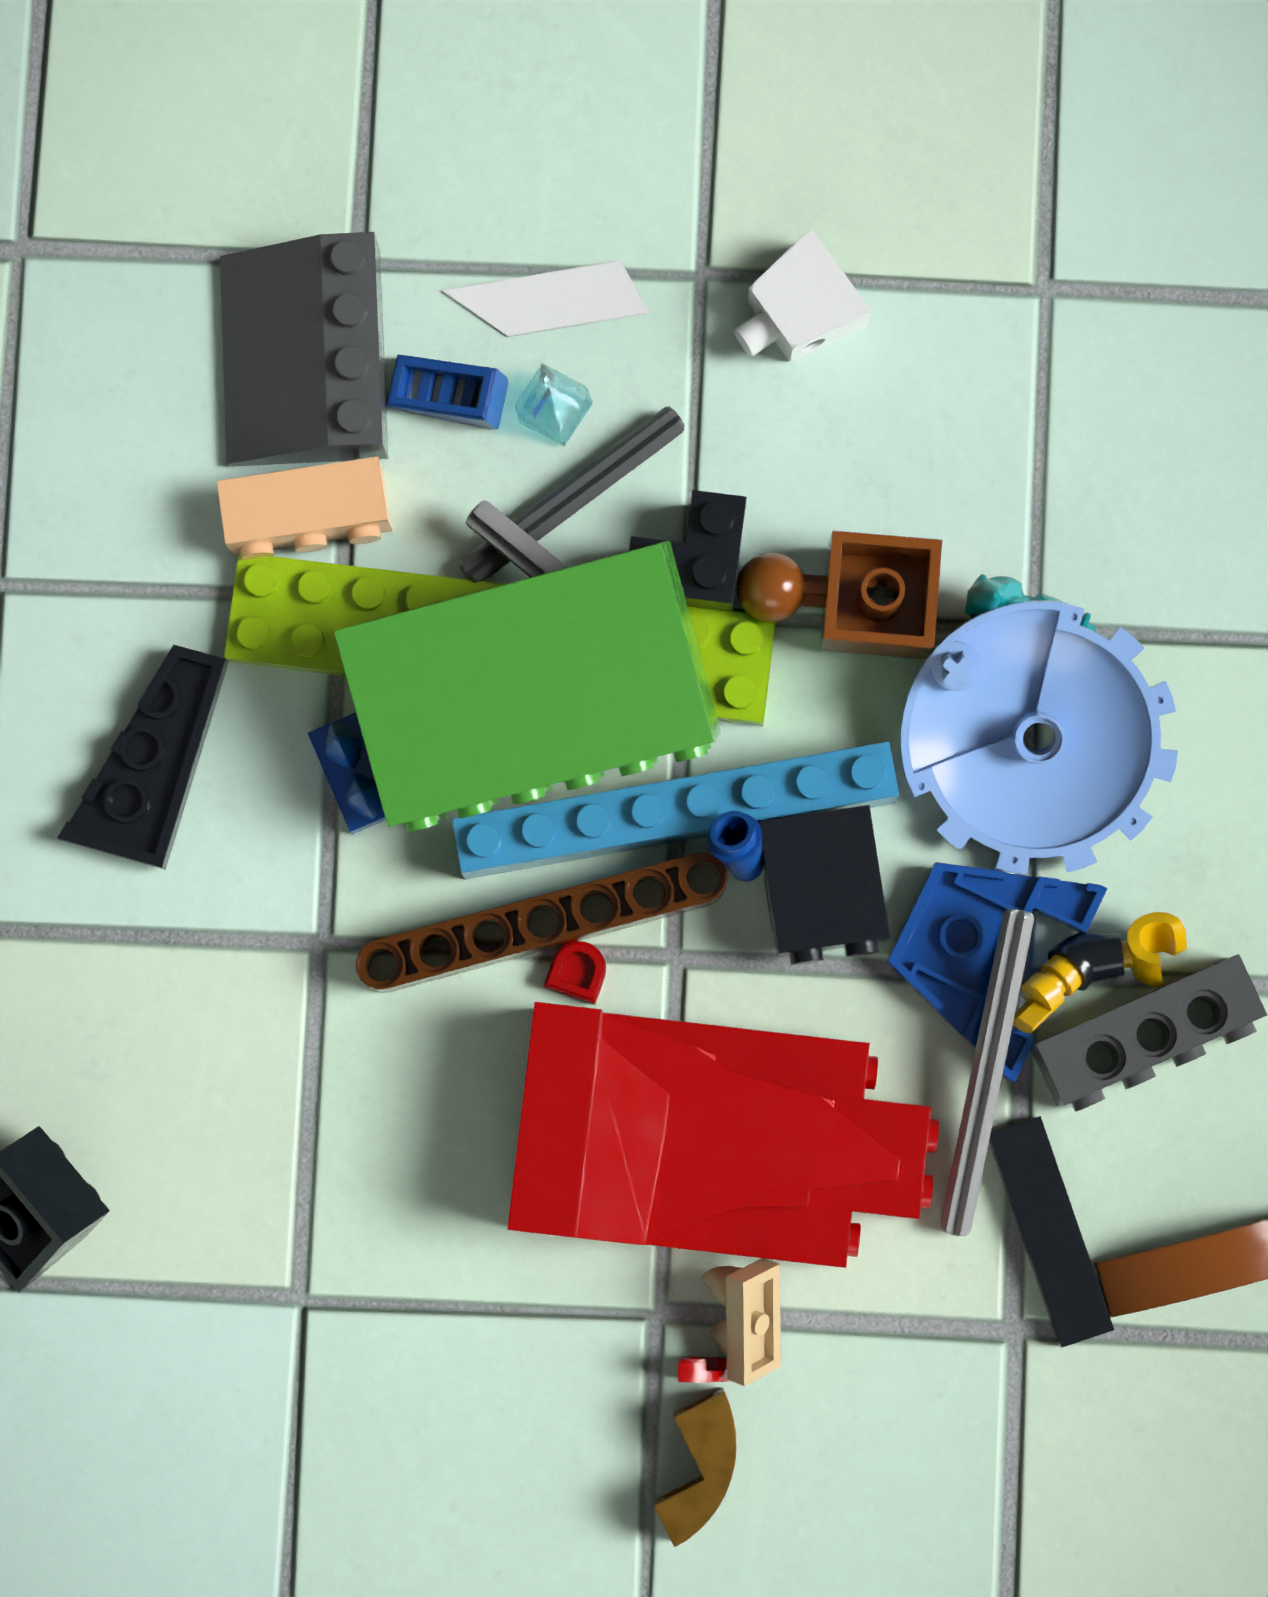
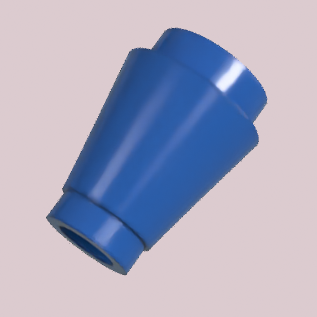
M729 811L718 816L713 821L707 836L710 852L737 880L743 882L755 880L760 876L764 867L762 829L760 824L752 816L739 811Z

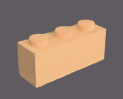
M379 456L217 481L225 544L233 556L238 555L240 552L242 560L273 556L274 549L295 546L296 552L319 551L327 548V541L348 538L350 544H367L380 540V533L392 532L384 469Z

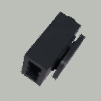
M870 805L759 821L762 829L764 883L777 957L790 956L791 965H800L823 961V951L845 948L846 957L878 953V943L886 942L890 938Z

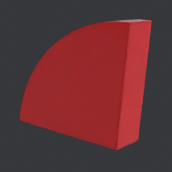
M681 1356V1359H678V1382L711 1383L729 1381L727 1380V1357Z

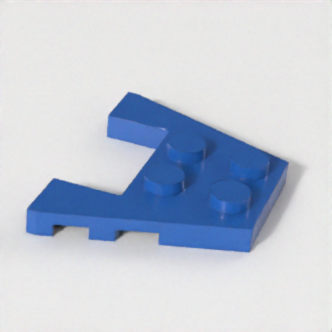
M935 862L886 963L976 1049L1003 912L1009 908L1020 909L1030 913L1034 910L1079 933H1087L1108 888L1099 884H1082L1060 881V879L1031 877L1010 874L1004 871ZM1012 1026L1002 1075L1004 1079L1012 1083L1016 1082L1037 1038L1020 1031L1015 1026Z

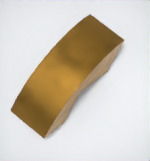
M723 1388L673 1413L674 1419L702 1473L701 1476L654 1500V1507L674 1548L691 1538L710 1520L725 1497L732 1479L737 1451L736 1429L732 1410Z

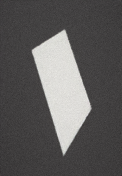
M621 260L441 290L508 337L650 313Z

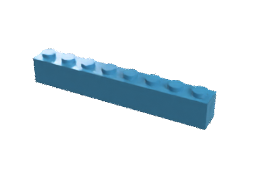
M883 742L492 811L466 818L458 817L453 818L452 822L461 873L466 880L704 838L708 836L713 821L721 814L729 811L743 812L755 818L759 823V821L865 805H870V808L895 804L900 795L890 742Z

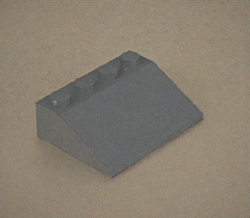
M375 232L319 234L220 256L227 466L335 462L379 456V459H388L381 257Z

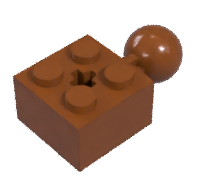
M832 531L828 544L826 576L803 574L799 565L788 556L773 552L763 553L750 559L741 569L736 584L737 596L743 609L753 618L763 622L783 621L796 613L800 606L823 608L821 651L927 659L934 650L942 540ZM875 586L885 587V596L894 598V600H889L885 606L875 604L874 599L869 598L868 595H872Z

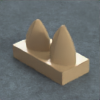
M761 1258L743 1268L720 1266L704 1273L701 1277L702 1281L713 1296L726 1307V1320L717 1323L710 1333L721 1352L727 1357V1380L746 1386L781 1367L780 1264Z

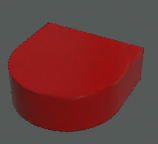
M574 941L565 944L554 955L543 986L596 1005L606 976L604 957L590 943Z

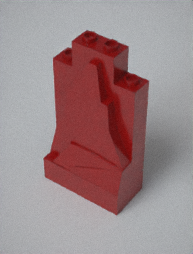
M534 1002L507 1230L846 1268L847 1257H857L860 1244L861 1224L851 1223L852 1211L920 1219L921 1208L930 1209L933 1194V1175L924 1174L926 1152L936 1153L939 1120L930 1119V1106L864 1099L865 1089L875 1090L878 1071V1057L869 1056L870 1043L604 1013L602 1009Z

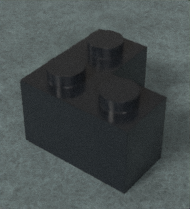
M692 490L686 542L670 541L688 607L732 612L746 496ZM631 536L629 551L666 540Z

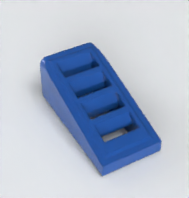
M397 354L386 406L394 410L447 421L498 429L508 388V378L497 368ZM415 371L422 372L417 399L409 398ZM441 376L443 379L438 402H432L436 377ZM458 380L465 381L460 406L453 405ZM480 385H482L477 408H475Z

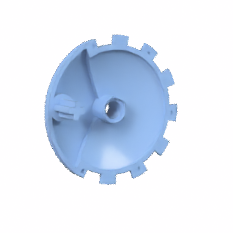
M1051 600L1016 602L981 613L966 621L948 634L924 661L915 676L903 710L901 725L902 761L906 779L914 797L931 791L939 806L948 816L936 830L960 851L970 838L999 851L995 868L1010 873L1027 874L1029 858L1063 856L1066 872L1083 869L1097 863L1091 846L1106 839L1118 829L1130 841L1133 840L1153 818L1139 806L1147 795L1154 778L1171 782L1176 768L1178 750L1161 748L1159 719L1161 715L1176 712L1173 696L1166 681L1149 687L1144 676L1133 663L1132 659L1144 647L1122 627H1119L1111 639L1108 640L1097 632L1081 626L1080 623L1085 609L1066 602ZM1035 723H1045L1054 731L1051 743L1040 750L1031 749L1023 742L1024 732L1030 725Z

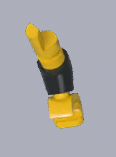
M1153 912L1136 919L1129 927L1127 940L1121 941V933H1077L1067 937L1048 952V961L1041 967L1042 973L1036 972L1021 986V992L1026 1002L1015 1012L1013 1025L1024 1033H1032L1064 1002V996L1069 997L1076 990L1084 991L1094 982L1125 976L1124 968H1130L1132 975L1144 984L1163 987L1160 954H1157V952H1166L1175 956L1187 949L1186 930L1183 923L1177 916L1172 914Z

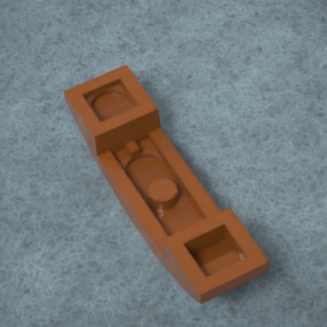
M1268 1217L1255 1220L1254 1223L1170 1245L1145 1249L1095 1262L1110 1317L1162 1307L1268 1279Z

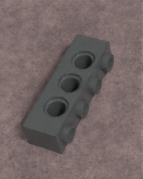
M1237 954L1033 1044L1031 1052L1056 1106L1059 1107L1071 1103L1074 1111L1077 1112L1106 1099L1102 1089L1109 1085L1122 1081L1125 1090L1156 1077L1152 1068L1154 1065L1172 1058L1175 1066L1178 1067L1207 1054L1202 1044L1222 1036L1227 1045L1257 1032L1253 1022L1267 1016V1013L1240 955ZM1194 998L1206 1001L1212 1009V1021L1205 1029L1195 1027L1188 1018V1006ZM1144 1020L1154 1022L1162 1031V1043L1154 1052L1145 1050L1137 1040V1029ZM1093 1043H1101L1111 1051L1112 1065L1105 1074L1095 1073L1086 1062V1052Z

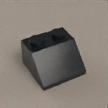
M40 1125L0 1151V1271L20 1293L87 1237L110 1212L100 1199L96 1189L83 1179L65 1157L61 1147L49 1138Z

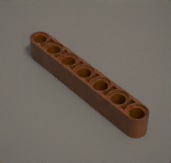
M706 852L695 853L381 938L366 944L359 951L356 959V972L360 980L371 989L381 993L394 992L560 947L570 942L582 941L707 907L716 903L723 896L728 881L727 869L714 855ZM697 866L710 867L718 877L717 887L707 894L694 892L687 883L688 873ZM645 880L656 881L665 890L664 901L655 908L647 909L641 907L633 897L637 885ZM599 894L610 900L612 911L605 921L592 923L582 917L580 911L582 902L591 895ZM539 909L551 910L558 916L559 924L557 930L548 937H536L528 930L529 917ZM487 923L498 924L505 931L503 945L493 952L481 951L475 945L477 930ZM438 937L448 940L451 945V955L448 961L438 967L426 965L422 959V949L426 942ZM380 952H390L397 959L396 973L386 981L373 980L369 973L371 959Z

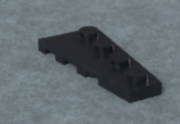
M173 644L138 702V709L124 732H120L110 750L112 752L96 779H92L81 798L83 800L70 822H66L57 838L59 840L166 870L229 663L226 659Z

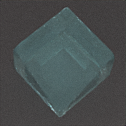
M542 363L517 401L515 411L519 423L565 446L593 402L587 387Z

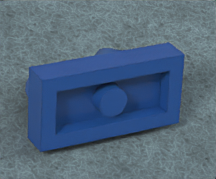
M356 712L308 732V736L350 833L353 835L385 821L386 818Z

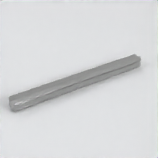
M1006 909L1002 916L940 1222L941 1231L950 1235L967 1236L972 1228L1034 923L1033 914L1020 909Z

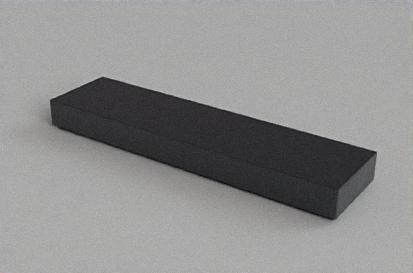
M1041 1116L991 1132L989 1144L1059 1347L1063 1348L1113 1331L1114 1327Z

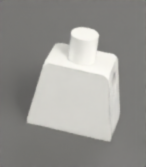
M811 229L751 285L747 302L755 316L736 328L734 333L743 349L751 357L773 342H776L789 361H795L867 327L871 309L816 233Z

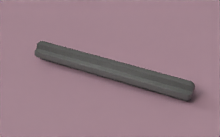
M670 406L664 407L512 522L535 541H539L682 434L685 425L681 417ZM485 541L462 558L459 565L467 579L477 583L485 581L510 561Z

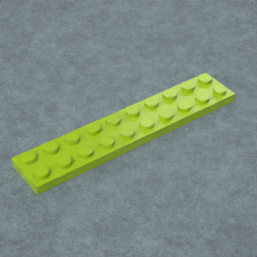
M239 552L224 659L233 663L346 676L334 634L335 630L504 584L484 581L473 583L467 579L275 556L242 560L241 553ZM688 607L718 721L763 726L776 622H763L743 612Z

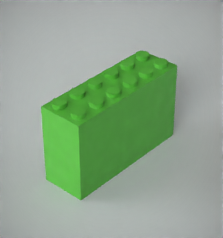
M670 540L334 631L387 826L391 827L404 823L406 832H413L437 825L438 820L447 817L445 812L456 809L459 818L492 810L491 806L499 804L498 798L510 795L513 804L532 801L546 796L545 792L552 790V784L565 781L567 790L586 787L600 782L599 778L605 776L604 771L619 767L621 776L643 772L654 768L653 764L658 762L657 757L673 753L675 762L697 758L708 754L707 750L711 749L710 743L715 742L721 733Z

